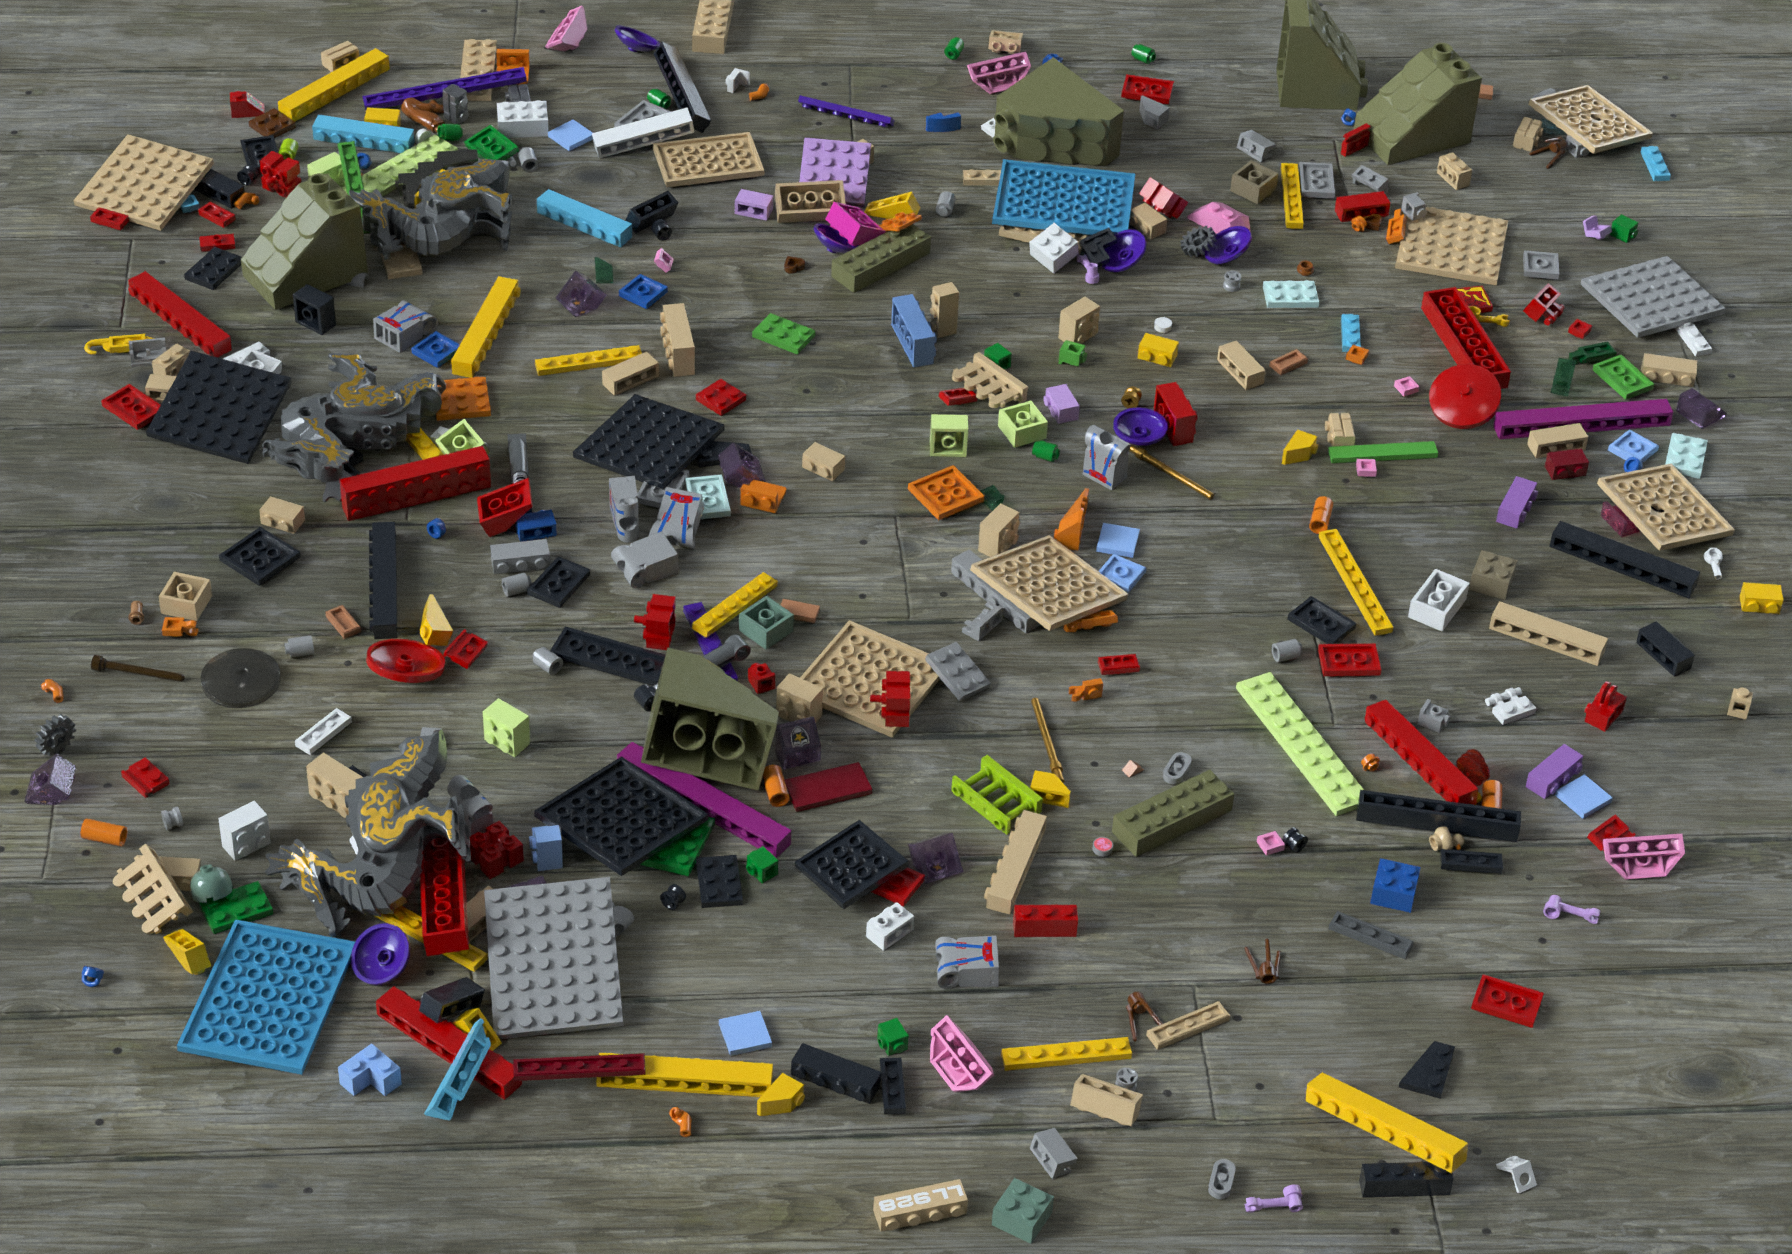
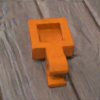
M165 617L162 635L182 636L183 632L190 636H197V621H185L184 617Z
M1101 678L1082 681V686L1069 687V695L1072 694V701L1077 702L1081 698L1089 700L1102 697L1103 681Z

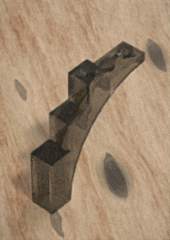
M477 149L437 151V158H434V162H417L418 169H415V173H398L395 187L396 191L399 190L400 197H403L404 206L416 209L415 194L421 188V180L425 179L426 176H432L433 173H437L441 169L447 170L448 167L469 166L478 162Z

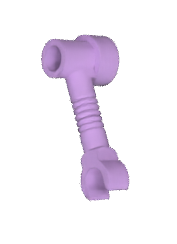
M1085 253L1083 256L1078 254L1077 262L1083 264L1087 269L1085 281L1090 284L1098 283V265L1090 263Z
M1558 895L1550 896L1543 910L1544 915L1550 919L1558 918L1560 912L1563 911L1584 917L1585 920L1592 924L1598 923V917L1601 912L1596 908L1583 909L1561 903L1562 900Z
M1289 1185L1283 1189L1284 1197L1246 1198L1247 1204H1244L1246 1212L1251 1213L1262 1208L1289 1206L1291 1212H1298L1303 1209L1301 1188L1299 1185Z

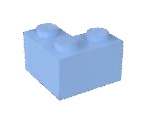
M559 825L533 827L532 836H529L530 849H534V851H531L532 861L537 863L538 871L563 868L562 839Z
M370 1044L338 1067L340 1085L353 1096L370 1084L384 1096L402 1085L400 1067L373 1044Z

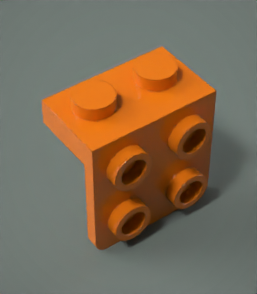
M497 49L496 72L524 67L527 82L520 84H527L530 69L529 49Z
M905 212L895 214L894 218L882 221V224L879 226L886 232L900 231L921 220L922 216L915 215V213L905 214Z
M752 480L750 485L743 484L741 487L740 505L776 513L786 494V487Z

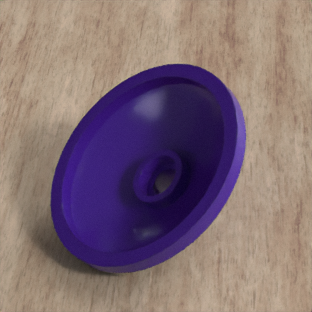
M617 25L615 27V33L620 41L628 46V49L632 52L654 51L660 45L659 41L644 32L627 26Z
M818 223L814 226L815 235L831 253L845 254L860 246L850 245L848 240L840 236L839 231L831 228L830 225Z
M1243 226L1224 229L1216 234L1217 242L1214 243L1215 246L1210 247V251L1206 250L1204 255L1209 262L1214 264H1225L1234 261L1249 248L1252 234L1248 228Z
M1123 230L1114 234L1117 243L1104 249L1110 258L1109 263L1102 265L1105 270L1110 272L1125 271L1141 260L1146 251L1147 243L1142 233L1137 230Z
M1129 408L1117 414L1114 419L1113 429L1122 440L1133 445L1147 446L1157 443L1165 437L1167 422L1162 415L1151 409Z
M387 923L377 924L365 930L356 940L351 952V966L356 976L370 985H384L396 979L404 971L410 958L411 948L407 935L397 926Z

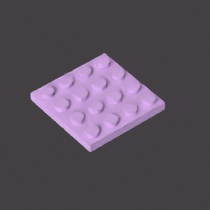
M804 138L799 182L843 180L846 205L864 206L871 143Z

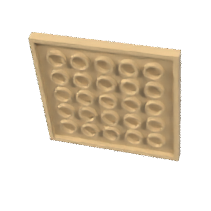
M127 134L74 199L75 206L96 211L100 207L129 215V222L161 231L210 170L214 161L213 158Z
M1426 207V215L1412 221L1406 215L1405 236L1400 242L1395 265L1396 269L1497 285L1508 220L1441 210L1434 207Z
M1050 535L973 563L970 569L977 577L981 578L1049 631L1123 602L1128 597L1127 592Z
M850 620L800 677L823 688L822 708L892 738L901 727H885V719H881V708L885 707V705L870 702V695L885 693V691H882V679H886V671H910V716L940 680V677L925 660L929 653Z

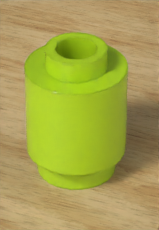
M291 138L283 140L279 154L283 155V159L288 157L294 159L299 148L298 143Z

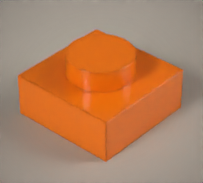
M1352 345L1346 354V360L1362 365L1368 357L1369 350Z

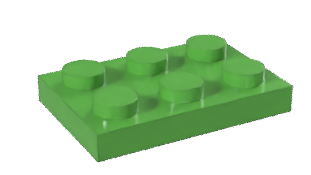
M770 313L752 331V337L798 355L815 337V330Z
M1622 355L1593 365V371L1625 400L1654 388V383Z

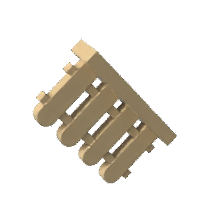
M980 352L974 354L973 363L968 362L965 367L953 370L952 380L955 382L965 381L964 388L968 391L976 389V397L978 399L989 398V406L991 408H1003L1006 403L1012 400L1023 403L1027 399L1028 386Z
M145 844L139 848L143 854L141 857L137 855L134 857L135 861L124 870L122 868L117 870L118 874L114 877L113 884L118 888L125 886L128 888L123 893L122 898L129 904L136 901L138 905L133 908L132 914L137 919L146 917L147 921L142 924V931L150 935L154 932L156 934L160 933V928L171 919L177 920L179 918L177 915L180 912L188 916L194 911L156 851ZM143 873L145 876L133 885L131 881ZM153 888L155 892L142 900L141 896ZM163 904L164 908L152 916L150 912Z

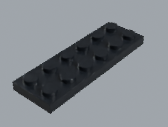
M566 626L550 650L563 661L652 686L659 682L665 654Z

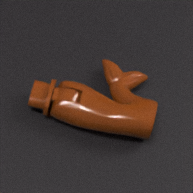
M410 97L406 98L402 103L401 110L409 119L423 125L433 133H437L439 125L446 124L437 114L433 113H444L443 105L437 104L435 100L423 103Z

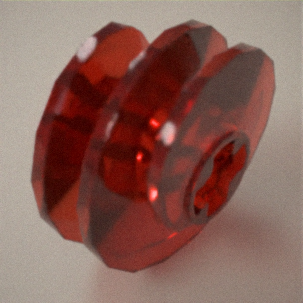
M1469 749L1457 759L1458 769L1475 786H1480L1489 779L1490 770L1485 763L1484 757L1478 750Z

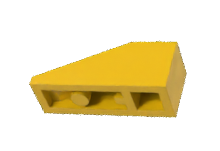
M908 192L870 202L864 212L868 216L892 219L895 217V214L905 212V214L915 213L917 215L920 206L914 194Z
M430 594L423 610L420 635L426 645L447 646L453 629L434 595Z
M184 929L163 937L183 968L190 974L198 975L205 972L206 968L211 967L204 943Z

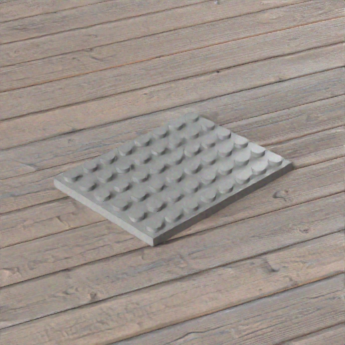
M610 877L484 890L493 1030L499 1039L624 1026Z

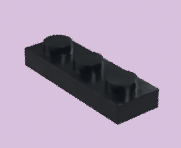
M1441 849L1440 852L1442 870L1502 874L1503 871L1502 853Z
M901 1057L880 1058L884 1114H906Z

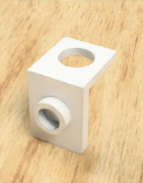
M1512 1156L1496 1164L1497 1169L1512 1173L1517 1193L1524 1192L1537 1185L1529 1160ZM1523 1173H1527L1529 1176V1181L1526 1185H1521L1519 1181Z

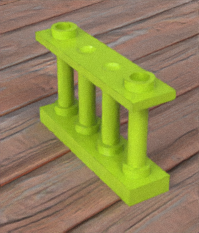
M988 755L981 758V770L964 782L956 775L952 777L951 791L954 795L960 797L1006 835L1010 833L1011 820L1022 814L1023 810L1037 814L1042 812L1043 798ZM985 777L993 782L979 792L971 788L972 785ZM998 788L1007 793L993 803L984 798ZM1012 799L1021 804L1007 814L1002 813L998 809Z

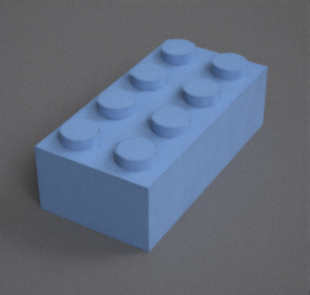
M913 294L893 297L891 325L912 366L919 367L933 364L934 356H936L934 344L937 342L935 332L931 330L930 322H927L925 319V313L921 311L919 301L915 300Z

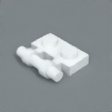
M1519 687L1506 689L1501 694L1495 693L1485 699L1487 706H1495L1492 713L1502 725L1530 716L1536 712V707L1526 696L1518 697V695L1522 694V690Z

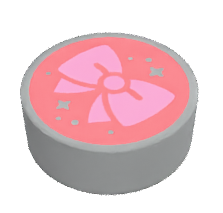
M1098 837L1093 841V852L1098 856H1108L1113 851V842L1107 837Z

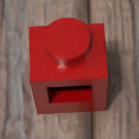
M754 663L748 668V680L757 694L775 689L776 675L774 672H771L766 663Z

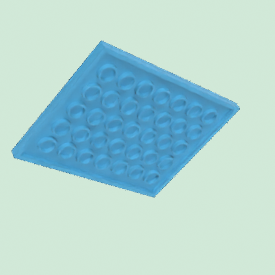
M1003 159L992 224L1045 230L1055 223L1067 233H1080L1084 235H1093L1108 227L1113 234L1128 230L1135 174Z
M235 920L179 1039L177 1051L303 1075L350 965L351 952L355 942Z

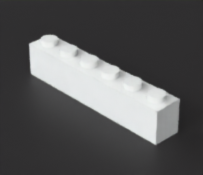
M688 108L592 133L598 157L603 158L694 133V128Z

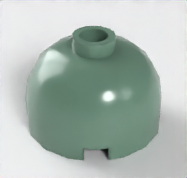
M211 864L200 867V870L194 874L190 882L193 901L202 903L207 902L206 898L213 897L215 901L226 897L232 892L233 888L229 874L224 869L213 867Z

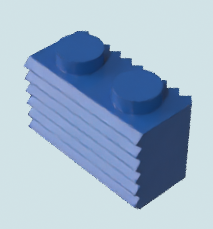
M552 509L525 513L515 522L520 542L548 538L549 536L555 537L557 535L556 521Z

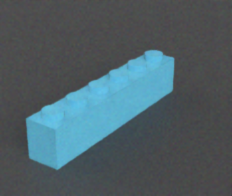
M318 115L312 126L313 139L332 143L355 141V146L397 153H403L412 148L415 143L414 129L325 115Z
M549 189L537 198V213L620 248L632 238V223Z

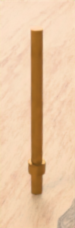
M1131 444L1129 451L1135 454L1136 458L1147 461L1209 500L1214 497V493L1147 454V451L1143 448H1137Z
M1033 698L1031 703L1049 756L1051 773L1055 774L1064 783L1063 768L1061 762L1057 759L1039 699Z

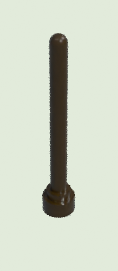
M94 655L91 661V670L101 671L106 668L180 682L185 679V676L180 673L111 662L100 655Z

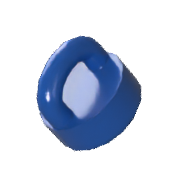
M1347 108L1341 117L1342 122L1347 126L1354 125L1356 113ZM1348 117L1352 121L1348 122L1345 118Z
M358 153L360 169H368L372 164L370 156L365 153Z
M1634 456L1628 458L1624 463L1625 472L1641 470L1643 466L1642 461Z
M436 518L427 524V532L432 538L438 539L446 532L445 524L440 518Z
M83 966L81 973L82 982L89 987L98 986L103 978L104 970ZM87 976L96 979L94 982L88 981Z

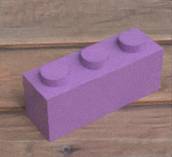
M1516 476L1499 507L1496 522L1518 528L1520 522L1523 523L1525 521L1527 512L1532 507V501H1535L1537 498V483Z
M1563 744L1529 772L1526 787L1544 799L1550 794H1555L1562 784H1567L1574 774L1577 775L1581 771L1583 755Z

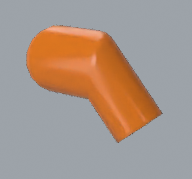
M761 84L758 91L750 92V100L765 98L769 92V86Z
M245 192L234 205L241 209L245 203L258 204L260 199L254 193Z
M46 679L41 684L42 690H45V692L51 690L54 702H62V686L52 679Z

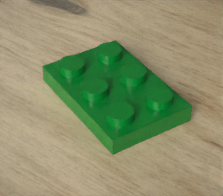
M492 125L487 126L464 141L465 147L480 159L507 160L519 152L518 146Z
M259 881L232 889L229 895L214 901L213 897L206 898L207 902H199V906L213 934L231 929L235 920L252 922L273 915V908Z

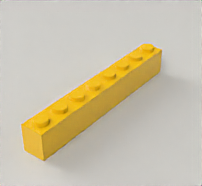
M375 48L278 101V110L295 122L390 70L389 56Z
M498 276L451 360L452 374L473 378L475 372L479 371L480 363L485 360L486 352L491 349L492 342L497 338L499 329H502L505 318H508L510 309L514 307L516 298L520 296L521 288L518 287V280Z
M599 1053V1055H618L614 1053ZM645 1056L646 1075L597 1077V1087L761 1097L772 1085L773 1064Z
M1323 1072L1307 1083L1306 1102L1450 1173H1453L1467 1160V1142Z

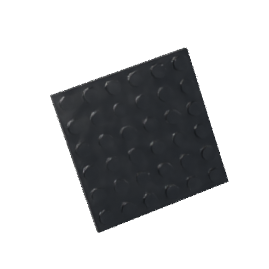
M190 351L146 431L147 437L249 464L292 383L291 377Z
M634 394L573 451V458L627 477L635 476V480L645 481L647 484L664 489L725 430V426L714 420Z
M622 756L534 810V817L547 826L559 825L560 834L620 876H623L708 821V813Z

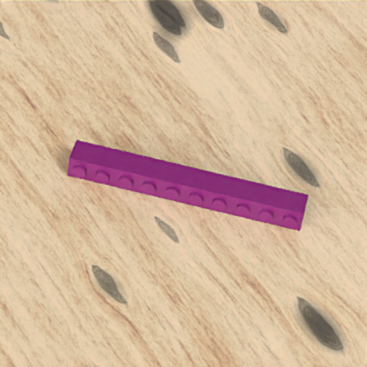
M1667 399L1503 411L1496 412L1493 427L1499 439L1529 437L1530 431L1578 423L1581 424L1586 433L1670 426L1673 410Z
M631 742L617 754V759L622 756L708 813V817L715 818V824L758 849L764 846L775 858H778L791 845L792 830L759 813L754 808L741 803L738 799H734L723 791L716 789L707 782L691 774L641 763L643 746Z

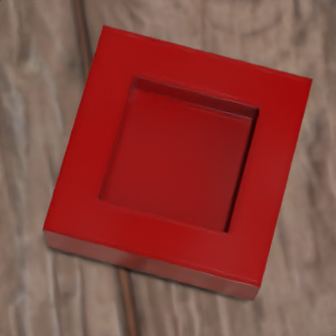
M1576 319L1569 326L1568 333L1584 339L1591 332L1592 325Z

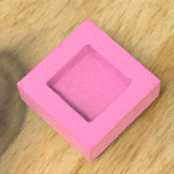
M661 248L657 251L654 262L664 272H668L671 270L674 259Z
M1410 376L1396 380L1394 383V387L1403 396L1419 392V385Z
M1357 459L1356 468L1358 476L1376 477L1375 459Z
M1276 831L1257 837V843L1266 856L1283 851L1285 848L1284 842Z

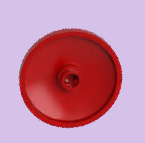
M1471 364L1456 365L1443 371L1432 383L1429 392L1430 406L1437 419L1450 427L1457 429L1475 428L1488 422L1498 411L1501 404V388L1496 377L1487 369Z
M387 639L376 642L368 648L366 663L373 672L384 678L405 683H422L437 679L443 674L445 658L437 649L422 642L408 639Z

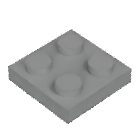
M1524 250V276L1558 279V253Z

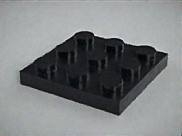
M259 527L219 554V561L260 586L298 560L301 555L300 551L264 528Z

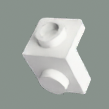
M735 68L726 78L727 92L734 93L739 85L748 87L750 85V72Z

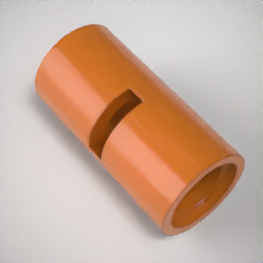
M1321 496L1315 501L1309 528L1316 534L1328 529L1333 509V501L1328 497Z
M774 764L766 766L763 772V780L770 804L774 807H782L789 802V794L781 767Z
M1488 780L1483 783L1482 806L1502 809V784L1499 781Z
M86 818L82 823L80 834L82 839L122 847L127 838V827Z

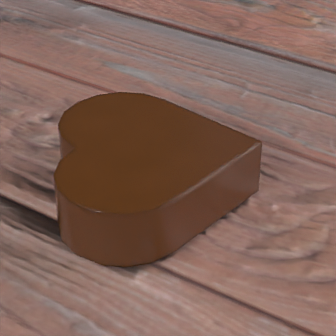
M1379 214L1363 217L1367 222L1365 228L1379 231L1382 223V217Z
M787 256L784 264V271L786 273L793 274L805 269L804 259Z

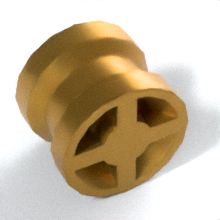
M1128 387L1121 398L1123 406L1128 409L1136 408L1142 398V392L1137 387Z

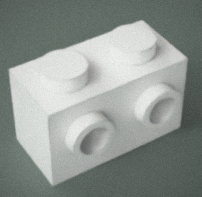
M896 902L867 922L866 937L884 951L914 930V915Z

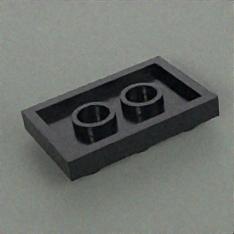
M273 135L240 140L246 165H253L258 173L261 172L260 160L271 151L278 153Z
M214 247L184 274V278L187 281L214 290L241 266L242 257Z
M558 556L527 589V593L529 596L560 608L590 576V569Z
M1310 596L1291 611L1287 617V620L1326 644H1337L1356 629L1354 621L1313 596Z
M737 855L697 857L696 870L701 907L713 908L743 905Z

